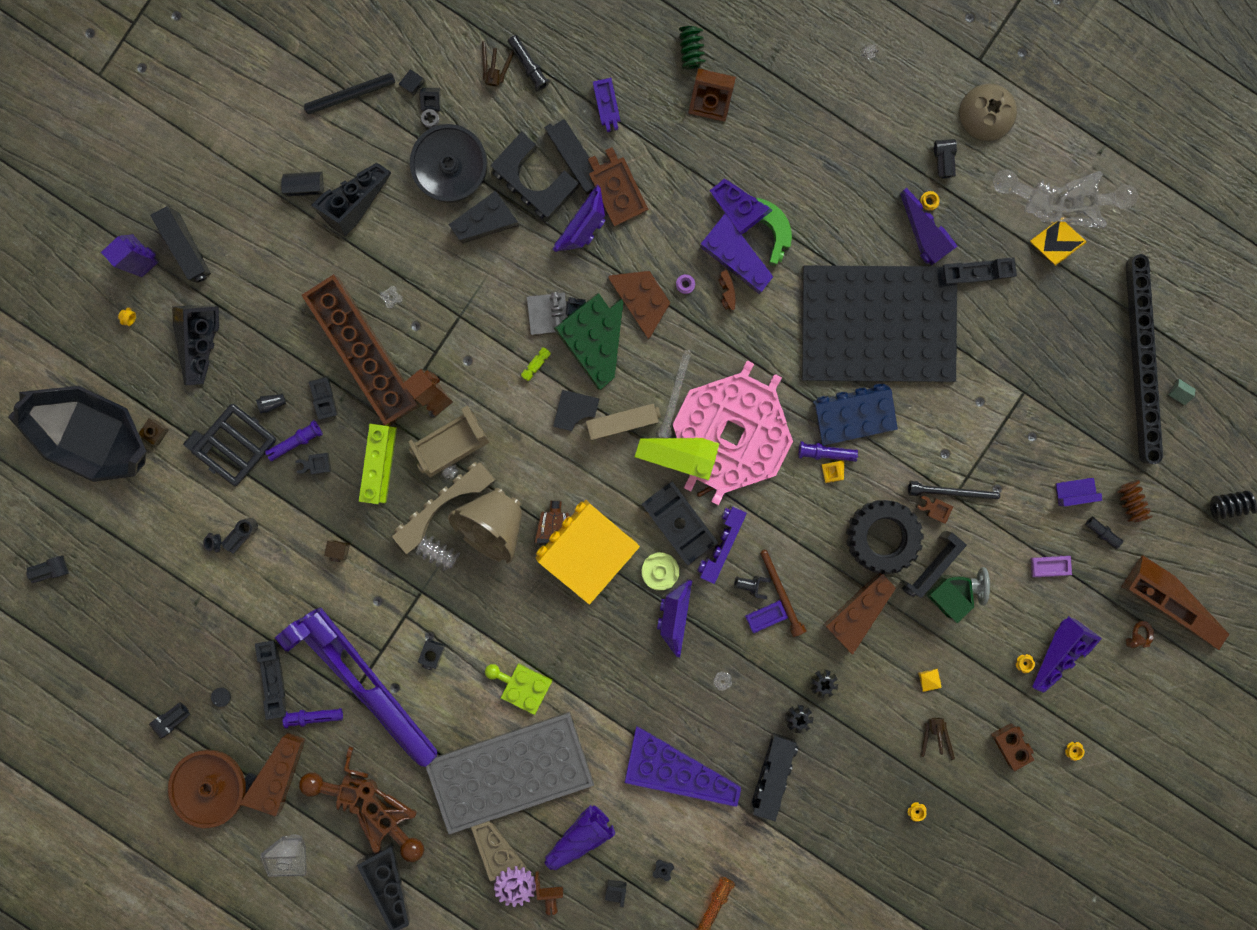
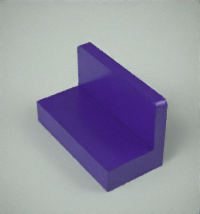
M1094 478L1055 484L1058 506L1065 507L1103 501L1102 494L1096 493Z

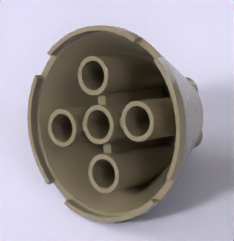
M495 488L494 491L450 512L448 521L455 532L459 530L465 536L463 540L471 547L497 562L506 560L505 563H510L513 560L522 518L519 500L514 497L509 498L501 489Z

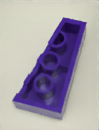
M133 234L118 236L101 252L115 268L139 277H143L158 263L155 258L156 254L149 247L146 248Z

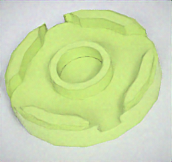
M664 552L650 555L642 565L643 580L654 590L671 588L679 577L677 561L671 555Z

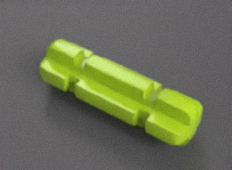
M543 347L538 352L539 355H536L527 366V370L525 369L521 373V376L526 381H530L533 373H536L545 362L544 360L551 355L549 350Z

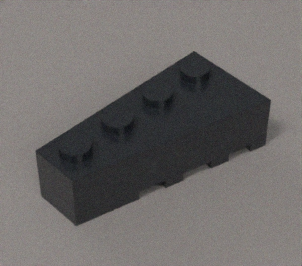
M772 733L750 804L753 815L776 822L782 796L787 786L786 781L792 771V759L796 757L798 751L795 739Z

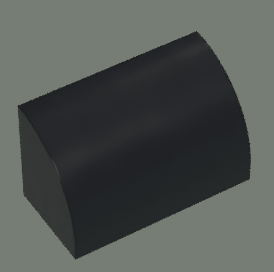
M323 171L283 174L281 180L282 194L286 197L322 195L324 193Z

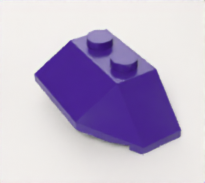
M599 185L595 186L558 238L552 250L558 252L582 248L585 244H590L594 238L592 233L596 228L600 229L606 221L603 219L605 213Z
M691 579L684 581L666 594L665 599L661 600L660 610L663 611V617L658 619L657 629L660 630V635L676 657L681 656L692 586Z

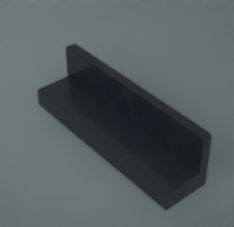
M565 119L554 126L550 123L544 127L547 135L585 194L589 195L595 188L589 176V173L593 172L588 161L590 157Z

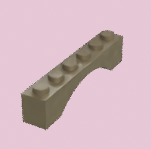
M474 462L467 468L468 473L464 476L461 474L452 481L454 484L449 489L447 487L443 488L438 493L439 497L436 500L430 499L423 505L425 508L420 513L416 511L408 518L410 522L405 526L402 523L394 530L395 534L392 538L406 554L412 552L424 541L431 519L445 503L462 494L483 492L497 480L482 462L478 464Z

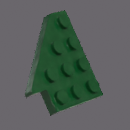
M599 293L591 297L553 329L596 388L601 390L615 378L624 301L619 299L612 306L608 307Z

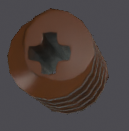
M1140 480L1125 483L1117 491V493L1124 494L1119 499L1126 500L1122 508H1129L1125 515H1132L1127 520L1128 522L1136 523L1153 517L1152 515H1147L1151 512L1150 508H1144L1148 505V502L1141 501L1145 498V494H1141L1140 492L1143 488L1137 486Z

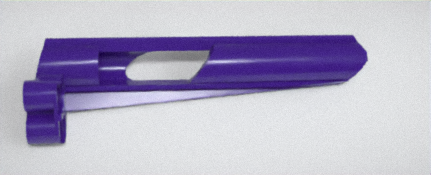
M321 607L294 621L275 637V640L287 652L304 640L375 715L394 740L418 765L426 767L437 757V749L363 661L353 645ZM344 649L376 686L375 688L365 690L342 662L341 652Z

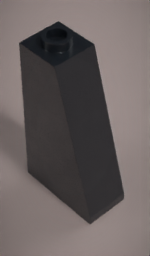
M168 206L151 214L153 222L187 279L196 283L207 279L206 276L211 273L181 214Z

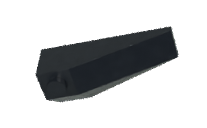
M375 163L357 173L354 179L348 182L345 180L340 183L341 186L332 191L329 189L324 192L311 206L332 229L346 236L359 223L391 175V171Z
M199 305L172 306L173 328L184 385L204 384L210 362L208 360L210 351L214 348L215 344L213 343L214 336L219 329V307Z

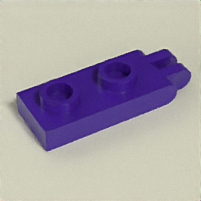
M612 78L593 81L602 126L606 125L607 132H611L610 124H613L616 131L618 130L617 122L621 121Z

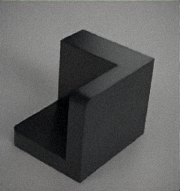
M608 879L605 900L619 902L620 907L624 908L627 882Z

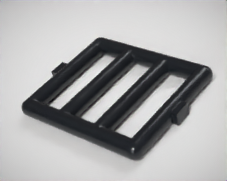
M230 404L191 449V453L209 467L208 470L213 474L217 473L231 485L238 486L264 456L265 451L269 450L276 442V437L261 426L259 420L254 416L251 418L238 406ZM233 413L266 439L260 448L226 422ZM220 428L254 454L248 462H245L214 437ZM208 442L242 468L235 477L201 451Z

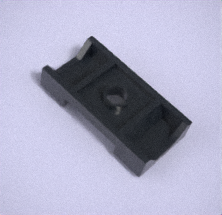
M673 481L642 503V506L687 566L708 549L718 544V541ZM677 518L685 520V526L682 529H678L674 525Z

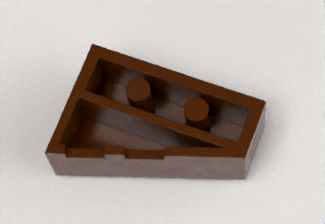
M420 369L403 383V386L422 406L426 404L427 410L431 411L435 416L453 403L451 398L438 384L440 382L439 378L431 371Z

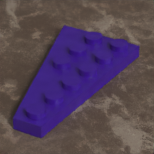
M636 725L625 783L735 807L738 806L741 786Z

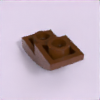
M726 269L719 274L720 279H718L722 289H727V292L722 294L723 299L720 301L725 310L729 309L731 313L735 310V291L731 277Z

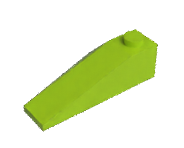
M704 438L640 439L635 457L709 480L720 443Z

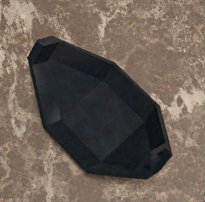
M81 386L19 392V401L15 404L13 412L8 416L45 460L92 482L136 476L146 463V449L128 409Z

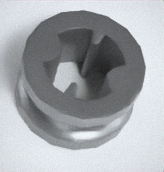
M427 109L422 113L421 120L427 128H432L439 124V116L434 110ZM430 114L433 117H435L433 123H429L428 120H425L426 118H428V115Z

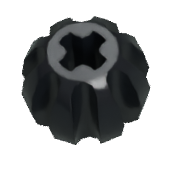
M820 670L815 672L817 678L811 677L810 684H815L811 687L813 694L819 692L818 697L824 698L825 694H828V697L833 696L832 690H837L839 685L834 684L838 680L836 675L830 676L831 671L824 670L822 675ZM823 681L827 682L828 685L825 687L820 683Z
M798 705L796 710L792 706L788 709L791 714L785 715V721H790L787 727L790 730L796 728L795 733H801L802 729H805L807 732L810 729L808 724H813L814 717H808L812 714V711L809 708L803 710L804 705ZM802 716L803 720L797 722L795 718Z

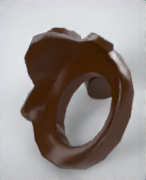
M1146 621L1136 623L1132 631V639H1126L1127 647H1150L1154 639L1152 626ZM1140 626H1143L1147 631L1146 640L1138 634Z

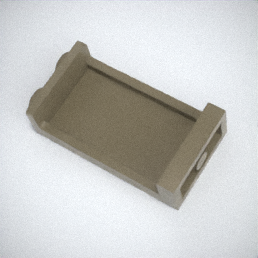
M468 405L461 409L463 415L417 442H414L412 439L408 441L411 446L409 451L414 458L418 459L419 463H417V466L422 474L426 473L429 477H432L490 443L475 414Z

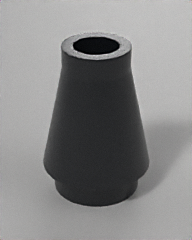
M283 393L260 396L259 399H256L260 414H268L286 404Z

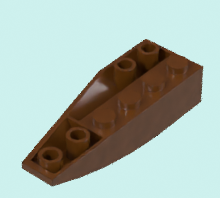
M1143 555L1121 586V588L1217 650H1220L1229 636V633L1176 576Z

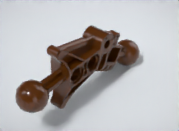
M314 772L306 773L301 777L299 789L302 794L307 797H314L319 793L338 797L336 802L337 810L343 806L344 812L347 808H350V813L358 816L359 824L374 853L379 852L382 839L389 833L401 846L400 854L407 862H417L422 858L424 854L423 843L417 838H409L397 826L404 819L415 818L417 811L377 789V783L374 780L354 779L351 775L347 774L340 786L323 782L321 776ZM375 793H377L378 795H380L381 797H383V798H384V801H386L387 803H389L390 805H392V806L395 807V808L387 807V806L375 795ZM360 797L364 799L362 810L356 805ZM369 804H375L378 808L377 812H371L368 807ZM382 818H388L391 825L384 826L381 822Z

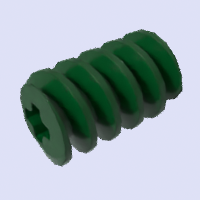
M696 26L680 27L679 31L682 32L679 35V38L682 40L680 42L682 47L680 53L684 55L681 58V61L684 63L682 69H697L706 62V60L700 59L701 56L705 55V52L699 51V49L704 48V44L699 43V41L704 40V37L698 36L699 33L703 32V29Z

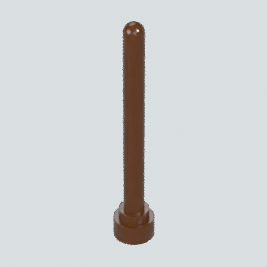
M762 550L760 552L761 557L791 622L790 632L793 637L799 636L807 632L805 625L798 621L768 551Z

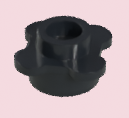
M207 534L203 541L204 548L207 551L220 552V534Z
M657 860L653 877L669 881L674 865L666 861Z

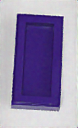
M780 600L745 615L752 633H756L788 618Z

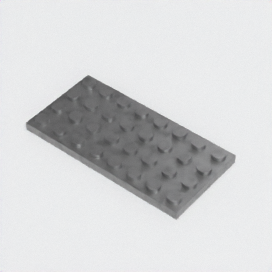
M570 712L442 754L426 766L448 834L594 786Z

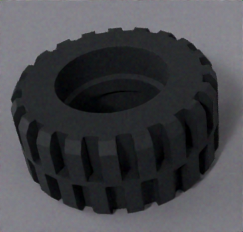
M876 500L863 505V508L858 509L854 513L855 516L850 519V526L846 531L848 535L846 542L850 548V554L856 559L855 561L858 564L878 574H891L893 572H901L903 568L907 569L911 566L910 563L913 560L916 561L918 558L917 553L923 547L921 540H924V534L921 533L922 525L917 521L918 517L910 511V508L895 501ZM880 519L894 521L898 524L902 533L899 547L888 555L875 553L867 543V533L870 526Z

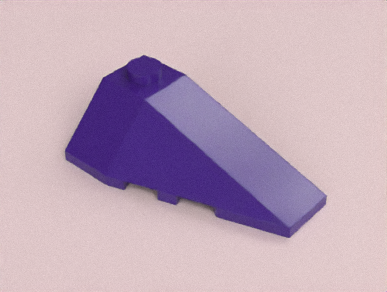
M905 188L900 195L919 251L922 253L920 256L926 264L929 263L932 266L955 249L957 245L942 226L938 228L935 225L934 217L930 213L922 211V204L908 188Z
M1068 616L1067 619L1060 623V627L1055 632L1032 687L1043 693L1062 677L1064 670L1072 669L1076 665L1074 661L1081 655L1086 657L1102 638L1078 620Z

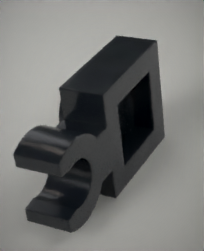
M329 453L308 455L309 461L304 459L295 461L304 465L302 470L297 471L299 474L306 473L309 469L311 474L331 472Z

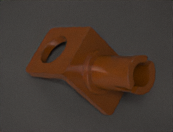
M536 871L537 900H545V913L551 915L550 911L552 908V915L558 913L556 899L563 898V887L540 888L539 871Z

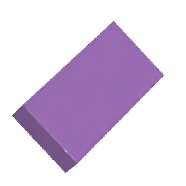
M1071 556L1031 558L1032 577L1072 575Z

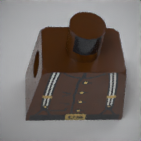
M550 501V512H541L535 543H548L550 536L555 531L558 532L562 527L563 521L570 516L568 512H561L562 501Z

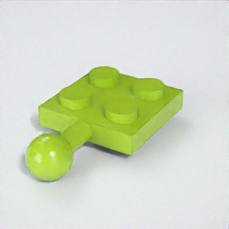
M520 663L517 664L512 676L501 672L495 664H490L485 669L487 678H497L507 683L501 695L502 699L534 715L552 683V679Z

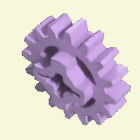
M517 866L514 867V870L507 867L506 873L501 871L500 876H496V883H494L495 896L499 897V902L505 900L506 906L510 903H513V907L516 906V903L523 906L524 900L530 902V896L534 897V890H536L535 877L531 876V871L525 873L524 867L521 870H518Z

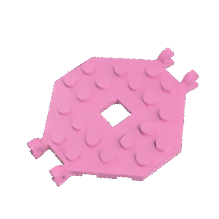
M746 361L742 372L689 390L672 424L677 438H704L720 443L710 479L705 480L689 474V478L684 486L685 489L691 491L696 480H699L717 489L711 502L719 505L726 492L776 476L793 443L776 392L782 377L776 374L773 375L769 386L748 376L754 365L749 361ZM728 421L745 428L737 446L720 438Z

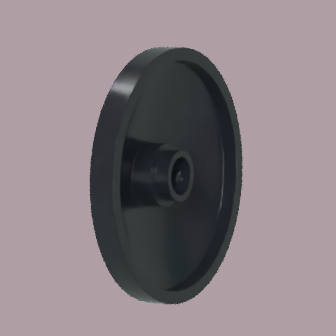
M442 124L428 129L417 139L411 151L410 170L415 183L423 193L440 202H458L470 197L480 188L487 173V156L482 143L475 134L459 125Z

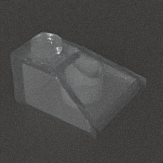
M296 834L282 836L260 855L268 877L306 876V845L302 836Z

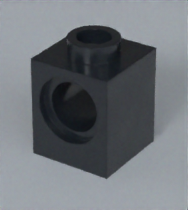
M428 638L418 660V663L422 664L421 667L428 670L436 669L439 666L446 645ZM428 651H433L436 654L435 660L428 659Z

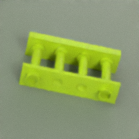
M369 425L359 502L387 503L397 432L396 427Z

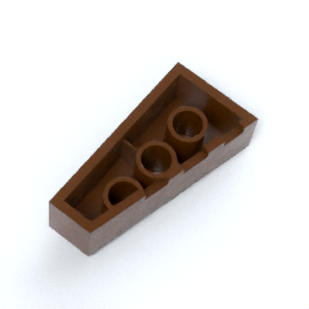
M877 573L824 623L825 627L853 655L896 587L884 574Z

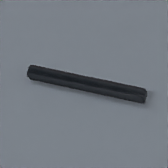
M392 73L385 74L305 103L304 109L307 114L318 112L395 84V78Z

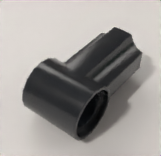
M955 139L934 141V156L937 158L938 178L948 179L956 176L955 156L957 144Z
M253 518L238 521L235 528L221 542L223 548L235 554L246 540L258 530V523ZM245 522L250 526L249 532L244 529Z
M64 555L28 567L26 572L31 584L69 574Z
M179 702L168 712L149 723V726L162 739L190 715L189 709Z

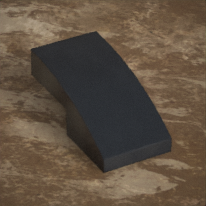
M326 376L309 381L318 420L336 416L337 409L329 377Z

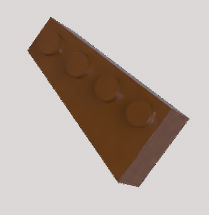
M290 733L281 738L240 802V805L273 816H277L282 811L306 740L305 738Z

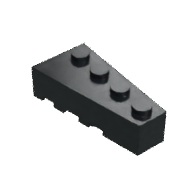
M392 842L381 848L378 853L373 852L358 860L357 867L389 930H401L409 926L410 916Z

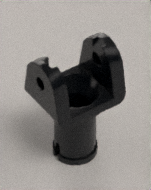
M757 575L752 580L736 577L734 588L750 591L751 596L767 600V595L757 592L760 581L770 583L771 578Z

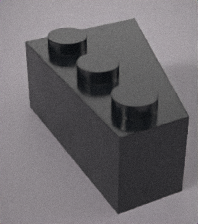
M496 191L448 224L462 244L520 226Z

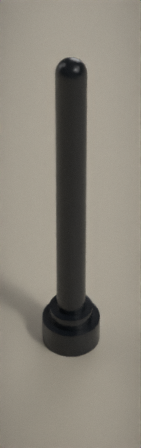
M911 480L908 484L909 496L928 493L996 500L1001 497L999 492L924 486L918 481Z

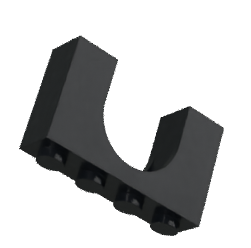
M521 131L490 165L493 170L492 174L499 181L501 179L508 183L506 187L512 193L518 192L522 196L520 200L527 206L531 204L536 209L534 212L541 219L545 217L549 221L579 188V183L564 170L544 190L534 191L526 188L520 181V169L537 149V146Z

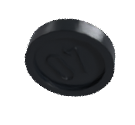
M224 687L217 688L212 692L211 700L218 707L226 706L231 700V693Z

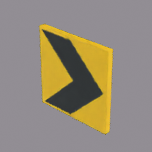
M1061 218L1030 240V243L1055 266L1087 243Z

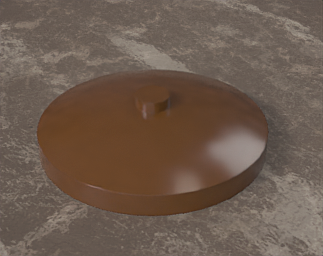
M209 749L196 751L179 761L173 769L168 783V796L173 810L184 822L198 828H213L229 821L241 808L240 802L246 792L244 775L239 765L227 754Z

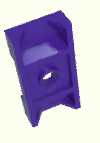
M731 505L729 509L725 508L721 518L724 519L722 523L729 526V528H724L720 539L723 541L720 547L716 546L713 552L714 560L706 558L705 561L701 560L697 569L700 572V578L715 584L745 519L746 512Z

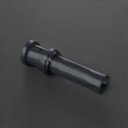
M513 35L507 42L526 70V77L530 78L533 82L535 91H540L547 87L550 83L549 79H546L541 72L540 65L535 64L519 36Z

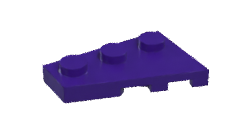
M725 178L709 190L741 235L773 211L770 207L759 202L756 198L750 196Z

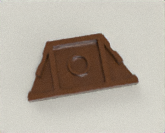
M643 271L608 276V279L648 339L651 338L670 305V301L651 272Z

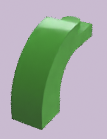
M756 197L759 202L773 210L759 222L767 225L774 235V246L768 264L776 267L778 262H782L785 251L781 250H789L791 246V227L781 209L769 201Z

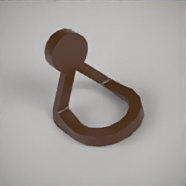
M349 746L344 770L349 774L368 778L366 773L349 770L354 747Z

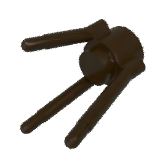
M482 41L484 84L499 87L500 83L504 82V76L514 51H510L503 70L499 74L500 70L495 69L497 48H493L491 68L487 69L486 42Z
M929 718V723H925L921 756H925L929 732L931 731V734L937 735L939 753L943 755L942 734L944 733L951 760H954L955 757L944 718Z

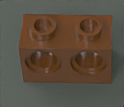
M1010 723L991 734L1009 768L1013 771L1034 761L1031 755L1034 752L1028 743L1025 744L1022 738L1024 733L1019 726L1016 727ZM1013 733V739L1010 742H1006V736ZM1022 750V756L1016 759V752Z

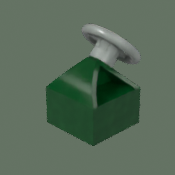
M981 567L978 570L977 579L956 575H942L925 595L949 620L959 623L974 608L973 594H977V600L980 605L984 606L987 604L990 594L988 570L985 567Z

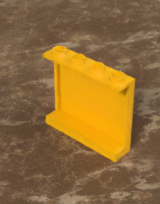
M585 500L576 506L575 512L571 517L568 516L563 521L559 531H555L550 536V541L546 546L539 548L535 558L538 563L590 605L640 546Z

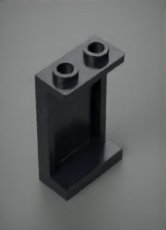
M943 531L939 537L948 544L912 585L904 580L899 582L903 585L901 589L909 596L922 598L967 546L953 532Z

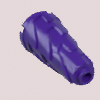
M595 805L588 806L563 834L564 836L556 843L555 847L545 856V865L550 870H558L610 840L615 835L613 825L607 826V822L610 821L608 817Z

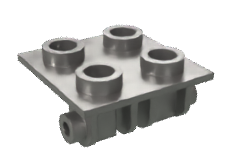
M553 292L548 295L527 297L531 335L556 332L553 328L567 318L565 314V293Z

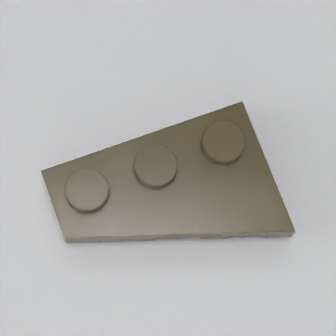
M491 820L471 827L490 881L496 880V876H500L501 871L506 873L507 867L511 870H514L515 866H517L518 870H521L523 867L527 868Z

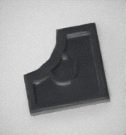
M562 390L553 427L573 431L575 424L581 419L596 416L600 399Z

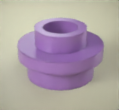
M681 275L676 281V288L680 293H691L695 288V281L690 275ZM687 281L689 287L684 288L682 282Z

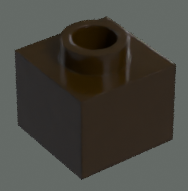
M148 418L139 431V435L151 444L159 445L169 429L155 419ZM151 429L154 431L152 435L149 434Z
M328 540L324 556L330 557V561L341 562V560L347 559L350 544Z

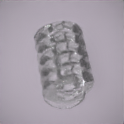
M426 534L416 550V555L419 556L423 553L424 560L430 556L429 563L436 561V567H440L443 564V571L451 569L458 559L460 552L453 555L454 548L446 551L447 544L440 547V540L433 543L434 537L431 536L429 539H426Z

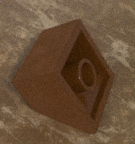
M698 68L689 114L726 122L736 77Z

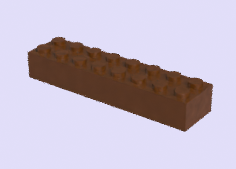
M333 274L302 294L303 299L385 426L392 425L421 406L403 386L404 378L338 276Z

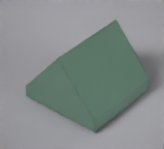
M1178 379L1168 396L1186 405L1195 397V388Z

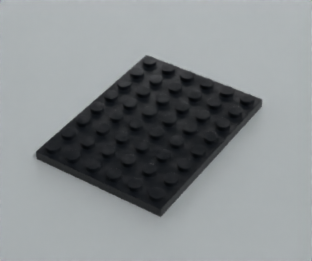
M803 266L802 381L956 382L957 284H945L943 266Z

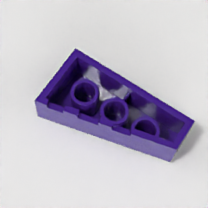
M724 214L703 240L700 248L760 295L773 276L731 220Z

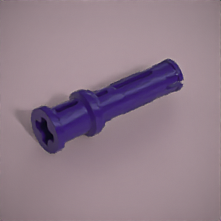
M313 420L309 426L298 429L295 435L266 450L265 453L266 455H271L268 457L270 461H274L300 444L306 445L314 437L322 436V430Z
M800 441L798 458L811 457L815 460L829 458L856 462L858 450L825 447L820 443H816V445L804 444L803 441Z
M342 708L313 712L300 710L293 713L286 711V716L283 717L284 729H287L289 726L300 725L305 727L310 723L343 721Z

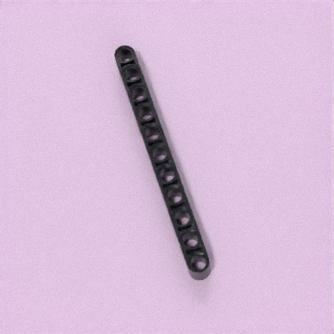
M1139 254L1129 258L1126 262L1138 450L1142 463L1158 464L1163 459L1150 262L1147 256ZM1135 260L1140 262L1139 269L1134 264ZM1137 279L1142 283L1141 288L1136 285ZM1138 298L1143 301L1142 307L1137 304ZM1140 317L1144 319L1143 326L1138 322ZM1141 336L1146 340L1145 345L1140 343ZM1143 355L1147 358L1146 365L1141 361ZM1144 374L1147 375L1149 379L1147 384L1143 382ZM1146 393L1150 397V401L1148 403L1144 401V396ZM1147 413L1151 415L1150 422H1147L1145 419ZM1148 432H1151L1153 436L1151 441L1147 439ZM1150 451H1152L1154 454L1153 460H1149L1148 454Z

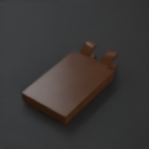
M613 147L605 150L609 159L608 162L599 165L596 156L589 158L588 161L593 169L589 176L594 186H600L603 205L613 226H616L649 209L624 157L618 159Z

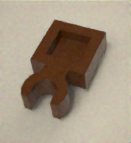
M921 496L920 498L925 500L926 504L924 507L917 505L916 508L922 511L929 510L928 517L946 524L954 506L936 498L931 503L928 497Z

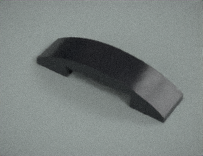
M1015 257L943 265L945 284L973 283L1017 276Z
M275 640L255 643L257 663L260 662L265 701H263L265 718L269 720L285 717L284 680Z

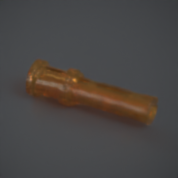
M723 876L720 877V883L716 891L712 893L711 903L697 930L711 929L722 905L727 903V897L731 889L735 887L733 881Z

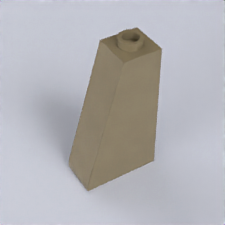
M654 404L592 419L586 421L590 438L593 441L659 423L658 418H661L659 407H654Z

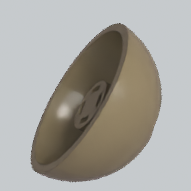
M987 83L976 86L965 95L961 102L959 110L960 120L964 129L972 137L982 141L997 140L1005 136L1016 121V101L1006 88L998 84Z

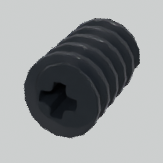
M1245 490L1235 494L1229 493L1227 495L1213 496L1210 501V511L1215 520H1218L1219 515L1222 519H1225L1227 515L1233 518L1234 512L1237 516H1241L1242 512L1244 515H1248L1250 511L1252 514H1256L1257 503L1254 495L1249 490Z

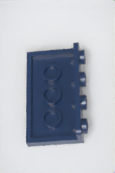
M885 384L874 385V388L870 389L858 388L852 393L839 392L833 397L821 396L813 401L822 445L898 429L892 389Z

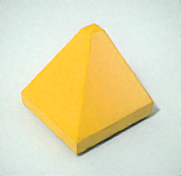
M844 460L822 464L825 483L844 480Z
M938 669L919 672L923 692L942 688Z

